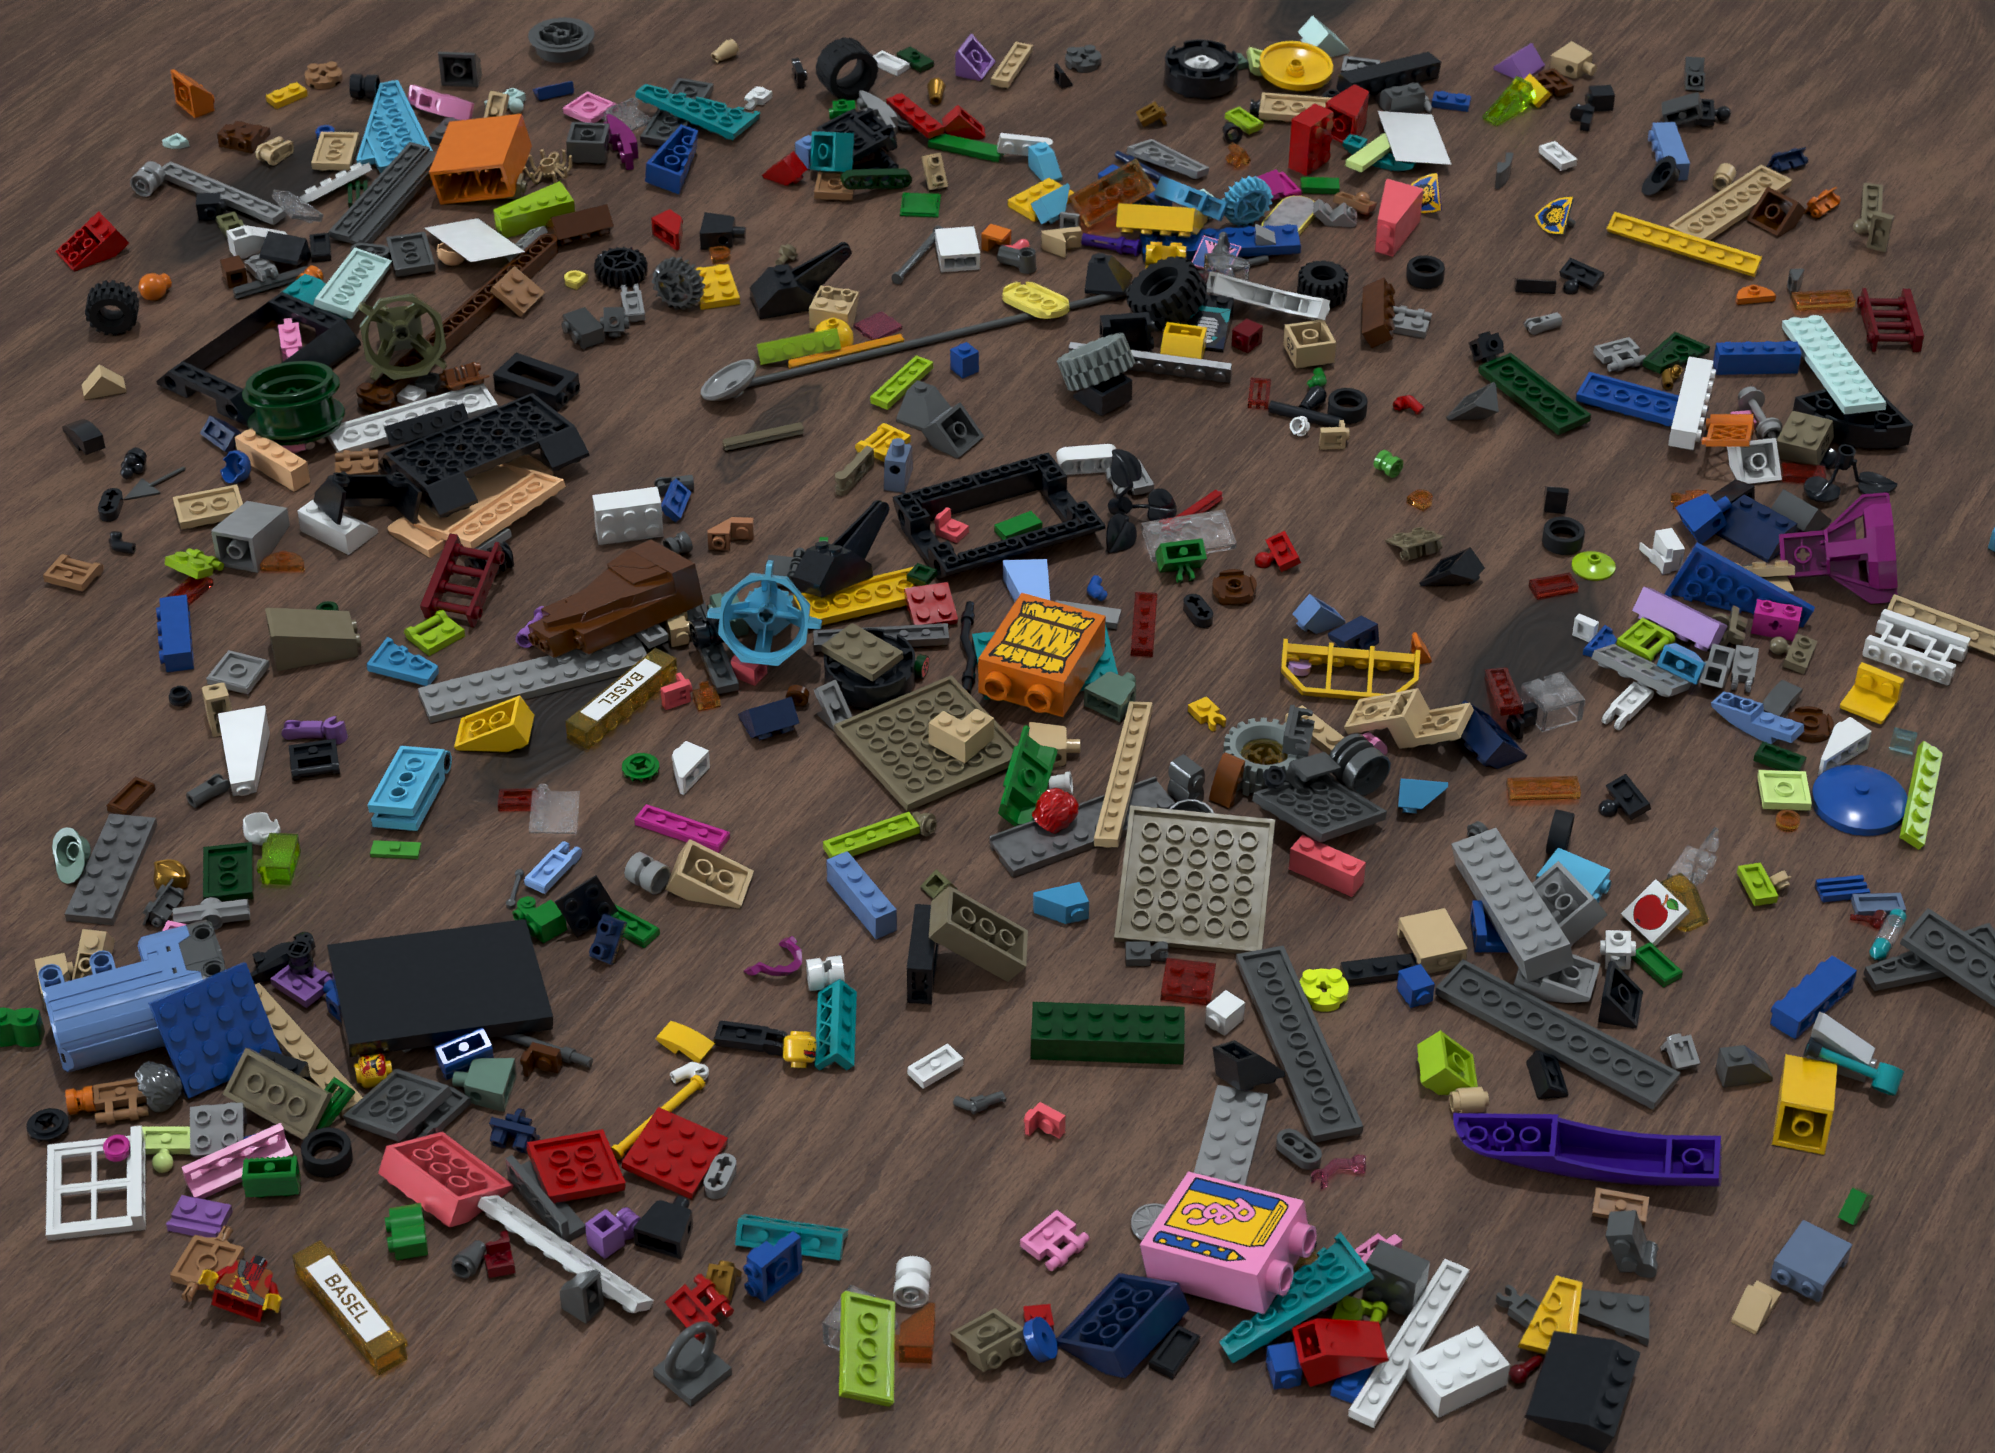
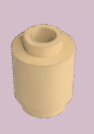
M1723 163L1718 167L1713 176V185L1716 189L1723 190L1731 185L1736 176L1734 166Z
M1482 1087L1457 1088L1456 1091L1450 1092L1449 1100L1452 1112L1482 1113L1485 1111V1107L1489 1106L1488 1092L1483 1091Z

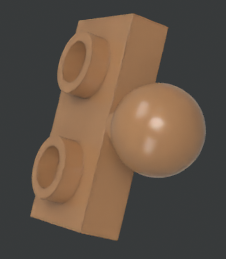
M1363 191L1358 192L1355 196L1340 192L1335 194L1333 199L1334 203L1339 205L1346 203L1349 207L1356 209L1357 213L1364 215L1374 211L1377 204L1370 201L1368 193Z
M1596 1188L1592 1216L1609 1219L1610 1212L1636 1210L1641 1225H1645L1649 1197Z

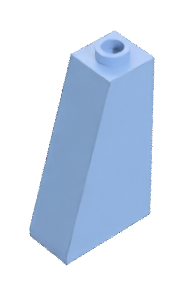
M1047 559L1003 560V581L1014 602H1016L1021 593L1050 600Z

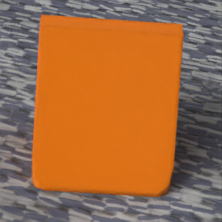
M1414 632L1411 639V653L1415 654L1416 650H1420V664L1431 663L1432 659L1426 645L1419 635Z

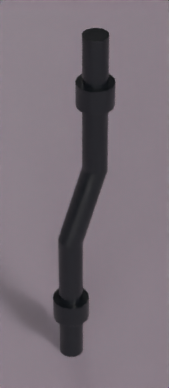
M972 601L966 602L965 611L961 615L962 628L960 633V641L967 656L966 669L962 673L961 681L963 688L969 694H971L972 685L975 683L976 674L974 671L977 659L969 639L970 628L975 618L973 613L975 604Z

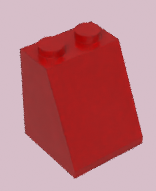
M1354 84L1326 101L1325 108L1333 111L1332 139L1343 144L1350 133L1357 136L1361 135L1367 122L1369 91Z

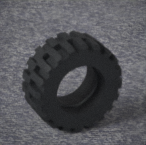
M1176 256V258L1167 257L1165 260L1160 259L1157 263L1150 264L1147 269L1142 270L1139 276L1132 280V285H1129L1127 292V304L1133 313L1149 312L1150 319L1154 320L1155 331L1159 332L1163 329L1165 330L1167 322L1181 324L1191 319L1190 317L1193 314L1195 315L1199 311L1198 308L1204 304L1207 286L1191 260Z

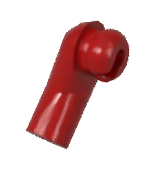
M1411 395L1399 396L1393 402L1395 410L1400 411L1401 409L1411 408L1417 415L1425 408Z

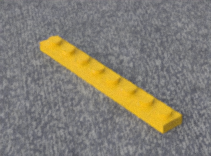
M1617 212L1613 213L1607 227V232L1755 277L1762 262L1761 256Z

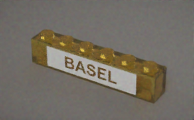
M654 648L565 721L567 739L586 749H590L641 705H644L653 695L658 693L661 687H664L676 678L678 673L676 658Z
M319 1240L292 1255L295 1273L378 1375L407 1360L406 1347H408V1342L401 1332L397 1333L394 1330L390 1318L380 1313L376 1301L366 1296L362 1284L352 1279L350 1270L345 1264L341 1265L338 1262L337 1255L331 1247L327 1248Z

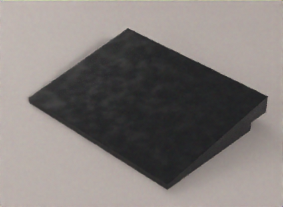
M526 919L327 945L349 1057L441 1045L465 1034H472L473 1031L482 1027L488 1038L553 1029V1013Z

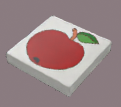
M1655 879L1621 914L1656 946L1690 911Z

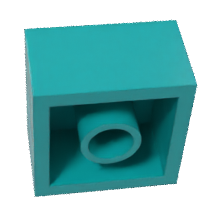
M812 131L810 170L837 172L852 170L854 133Z

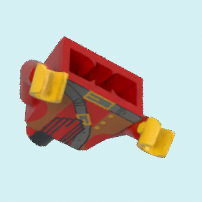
M254 1256L250 1263L239 1259L232 1266H226L217 1272L207 1269L203 1270L198 1284H205L210 1291L215 1287L211 1305L257 1322H261L263 1312L266 1309L275 1310V1313H279L282 1297L279 1295L277 1284L272 1281L273 1272L265 1269L268 1264L265 1258Z

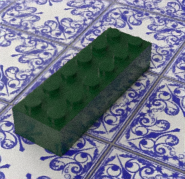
M1033 1002L1031 1060L1183 1065L1185 1007Z

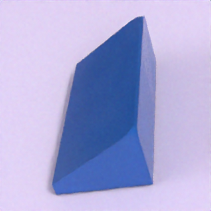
M567 81L535 88L533 92L540 101L573 94L574 85L573 81Z

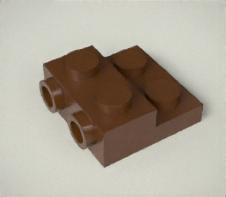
M235 121L233 124H225L217 133L219 147L254 153L257 147L271 133L269 127Z

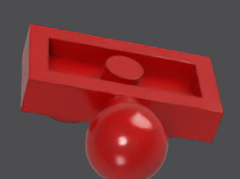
M1285 531L1265 539L1270 553L1260 552L1254 559L1255 565L1260 568L1269 567L1272 561L1275 560L1281 572L1301 563Z

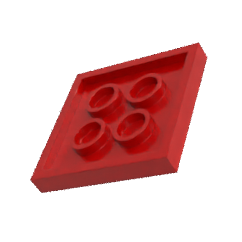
M658 1107L623 1159L621 1168L692 1200L703 1183L713 1159L721 1154L726 1147L728 1137Z
M603 1129L527 1142V1152L542 1190L553 1203L625 1190L626 1182Z

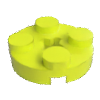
M1308 969L1303 972L1299 982L1309 1004L1312 1005L1311 1009L1320 1012L1334 1011L1340 1008L1341 1003L1347 1001L1349 986L1339 969ZM1320 988L1327 989V992H1322Z

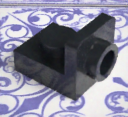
M1531 702L1509 709V716L1506 722L1507 728L1517 739L1523 738L1525 727L1536 724L1538 706Z

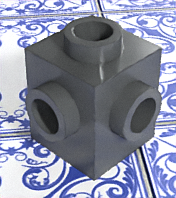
M603 307L604 317H600V324L603 326L605 335H609V338H621V335H626V329H629V317H626L625 308Z

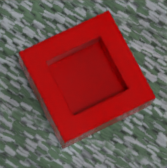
M1050 1304L1023 1306L1024 1322L1035 1317H1041L1047 1321L1054 1332Z

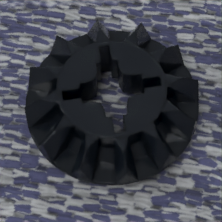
M47 1108L33 1114L27 1122L26 1129L30 1139H36L38 1143L43 1140L50 1143L51 1139H60L61 1134L67 1133L70 1123L64 1111L56 1108Z

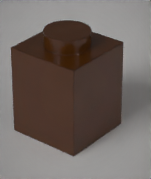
M239 255L220 260L222 276L229 289L248 283L246 268Z

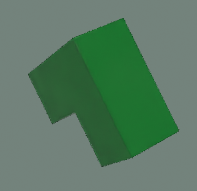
M1852 1187L1838 1218L1856 1225L1863 1210L1867 1211L1874 1196L1859 1188Z

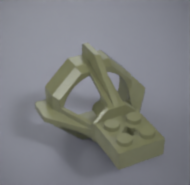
M413 293L379 298L373 307L363 302L359 303V310L367 315L360 324L365 359L373 365L370 372L371 379L376 381L382 372L393 380L423 376L429 373L434 364L443 370L446 369L447 363L440 357L446 350L441 314ZM396 301H408L413 303L409 306L405 305L392 308L386 306L387 304ZM426 312L432 318L435 326L436 338L434 346L422 336L423 329L420 316ZM371 321L377 323L379 339L381 341L377 355L374 353L369 342L368 332ZM413 347L425 358L421 362L407 367L389 364L394 351L411 349Z

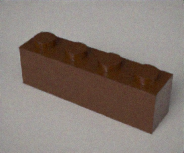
M1381 278L1363 287L1362 335L1371 348L1392 340L1393 330H1395L1393 318H1395L1393 306H1395L1393 299L1395 290L1391 283H1387L1385 278Z

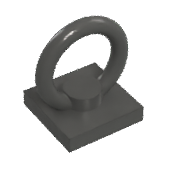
M701 1321L686 1328L672 1343L665 1360L653 1368L654 1376L690 1406H693L732 1375V1367L713 1353L717 1340V1332L713 1324ZM704 1332L706 1334L705 1343L702 1344L694 1336Z

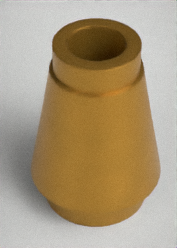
M932 78L927 84L930 102L933 105H939L945 91V83L940 78Z

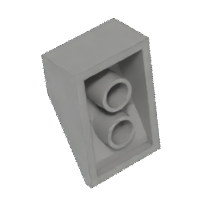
M1559 861L1532 883L1571 946L1607 916V913L1596 899Z

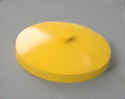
M1284 41L1272 44L1264 49L1260 56L1259 69L1266 80L1278 87L1294 91H1309L1320 88L1329 82L1333 72V62L1326 52L1314 45L1298 41Z

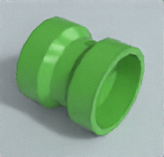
M1387 450L1380 451L1374 460V467L1379 471H1385V474L1391 478L1399 475L1404 465L1401 458L1393 457L1392 453Z

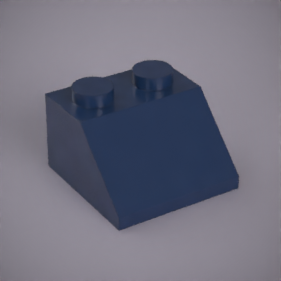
M792 697L738 713L750 737L758 736L759 740L772 737L771 732L780 730L781 734L793 731V726L799 724Z

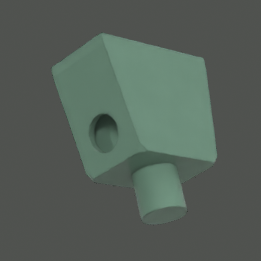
M1107 672L1084 688V706L1121 722L1127 713L1129 701L1135 702L1136 699L1135 676L1129 672L1123 676Z
M475 1058L472 1060L468 1072H454L452 1084L455 1087L464 1088L465 1095L471 1099V1104L505 1112L517 1077L515 1058Z

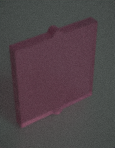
M880 311L855 323L854 328L860 331L863 336L876 340L902 330V325L896 322L893 317H889Z

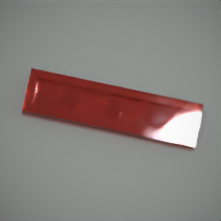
M1135 592L1131 656L1153 657L1157 593Z
M1508 668L1486 669L1485 678L1500 716L1524 714L1523 704Z

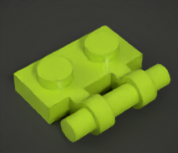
M189 548L186 552H176L174 555L165 557L166 566L195 579L213 575V570L221 571L224 568V563L220 562L218 558L206 556L203 551L198 549L193 550Z

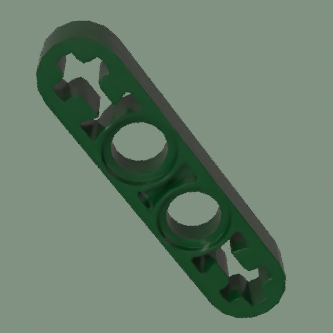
M904 168L858 169L843 172L840 180L844 188L849 190L906 188L911 184L912 176ZM889 176L888 180L881 181L883 177ZM866 177H872L870 181L863 182Z

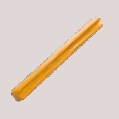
M902 334L842 347L841 349L795 358L788 361V367L793 369L904 342Z

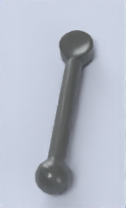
M522 869L515 871L516 879L511 897L506 901L508 909L516 907V893L520 879L524 876Z

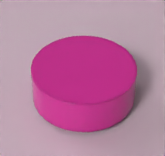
M116 1134L105 1140L103 1151L108 1160L120 1162L130 1155L131 1145L126 1136Z

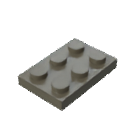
M851 623L822 644V652L871 681L876 680L903 659V651L854 623Z

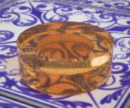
M1781 810L1777 813L1775 824L1782 831L1793 832L1799 828L1800 816L1792 810Z

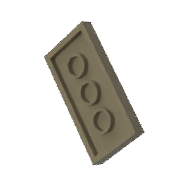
M245 1048L223 1092L224 1096L237 1103L243 1102L244 1107L276 1125L281 1123L285 1130L303 1140L311 1132L315 1131L333 1095L250 1048Z

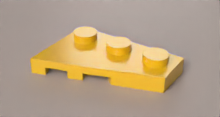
M1555 1276L1519 1342L1518 1348L1546 1354L1554 1331L1576 1334L1582 1282Z

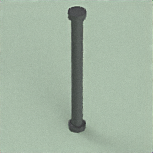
M935 226L933 233L901 269L892 274L891 279L894 283L900 284L904 280V276L935 242V229H944L943 227Z

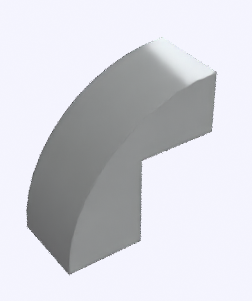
M1712 643L1708 661H1705L1706 665L1699 683L1723 689L1733 663L1735 649Z

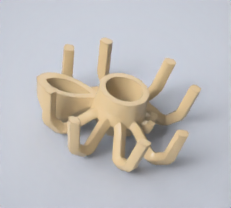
M541 149L542 160L538 168L534 165L532 155H529L530 163L535 173L530 172L529 174L527 167L524 166L526 176L531 178L534 184L540 182L542 175L547 178L552 177L553 183H556V172L564 179L568 177L567 172L572 168V155L569 156V167L567 168L564 167L566 164L565 150H562L563 162L560 164V156L557 152H553L548 158H545L544 150Z

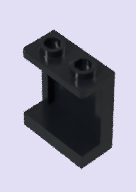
M1149 312L1100 315L1099 338L1123 333L1130 350H1143L1151 353V349H1154V338L1151 337V332H1155L1154 320L1150 319Z

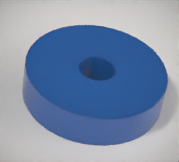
M1035 1317L1026 1321L1023 1328L1024 1338L1033 1357L1042 1363L1055 1358L1058 1352L1057 1341L1047 1321L1041 1317Z

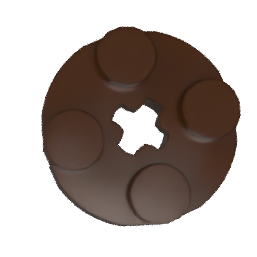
M1228 569L1220 572L1219 577H1214L1212 583V592L1218 598V602L1221 605L1252 603L1257 589V582L1254 576L1251 574L1250 577L1244 575V571L1239 569Z

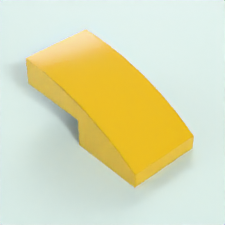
M670 1021L655 1039L674 1054L681 1051L696 1063H700L715 1044L699 1032L673 1021Z

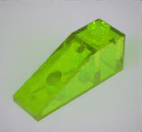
M1517 76L1482 118L1495 126H1499L1525 110L1536 97L1532 83Z

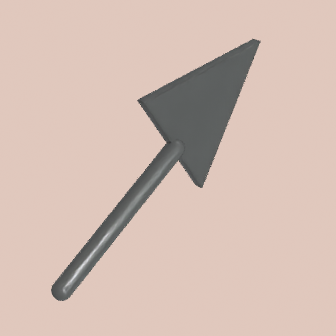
M181 467L150 484L141 478L124 498V501L161 494L153 486L185 470V467Z

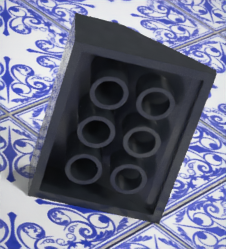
M1554 1331L1524 1418L1597 1453H1603L1615 1436L1640 1352L1616 1340Z

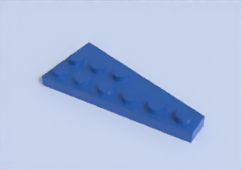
M1696 542L1665 591V595L1669 597L1675 595L1684 597V600L1691 602L1692 600L1705 602L1708 606L1731 611L1734 605L1739 608V613L1744 611L1753 613V616L1757 599L1802 607L1799 627H1804L1815 609L1813 605Z

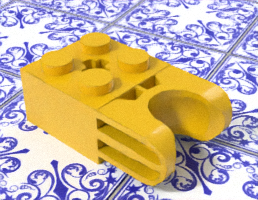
M1150 242V245H1146L1145 269L1150 264H1155L1160 259L1165 260L1167 257L1176 258V256L1186 258V246H1182V243H1170V246H1162V242Z

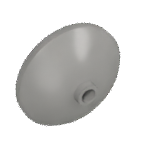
M744 359L722 368L705 382L701 388L702 397L709 401H723L739 397L755 376L757 369L755 362L751 359Z

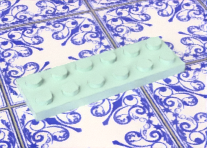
M354 247L317 295L313 306L333 312L343 318L352 319L359 310V303H364L390 269L392 260Z

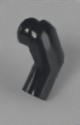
M112 531L110 533L108 541L114 551L135 553V543L124 542L121 539L122 533L119 531Z

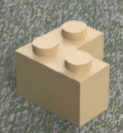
M977 708L963 720L942 711L928 723L929 744L963 763L970 760L994 739V718Z

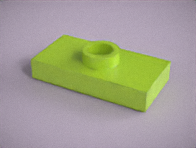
M1241 107L1225 113L1226 120L1239 126L1248 134L1259 131L1264 127V123Z

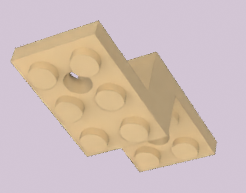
M1417 688L1359 699L1344 728L1348 734H1361L1366 731L1383 730L1388 727L1399 749L1414 748L1419 745H1432L1442 741H1455L1459 739L1474 709L1471 703L1430 710L1420 690Z

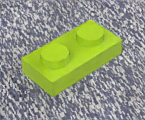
M1761 863L1738 866L1737 874L1754 906L1777 903L1778 894Z

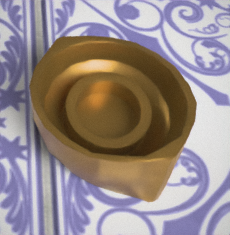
M166 859L154 862V886L158 890L162 885L167 886L171 879H174L172 884L174 888L185 889L188 887L190 873L179 861Z

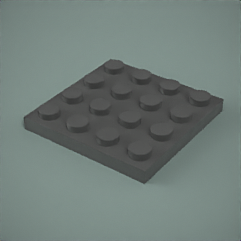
M1322 775L1310 778L1307 782L1303 780L1298 781L1303 785V789L1298 790L1289 782H1284L1281 788H1266L1254 792L1252 799L1262 809L1270 811L1278 816L1280 820L1288 822L1298 831L1306 833L1317 842H1325L1326 840L1386 820L1387 815L1386 810L1337 781L1326 780Z

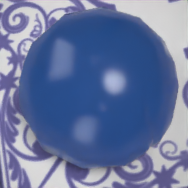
M240 450L229 451L227 456L223 458L226 466L220 470L223 480L228 484L243 482L249 477L251 472L250 460Z

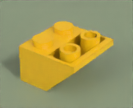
M1167 322L1163 333L1160 354L1203 359L1206 349L1207 327Z

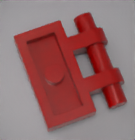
M698 1274L694 1278L697 1286L692 1291L684 1284L665 1301V1304L686 1328L701 1321L709 1322L716 1328L720 1324L714 1317L718 1312H722L725 1317H730L734 1312V1309L729 1305V1299L723 1294L720 1295L711 1279H706L702 1274ZM704 1296L711 1300L706 1307L700 1301ZM703 1332L694 1337L701 1341L706 1334Z

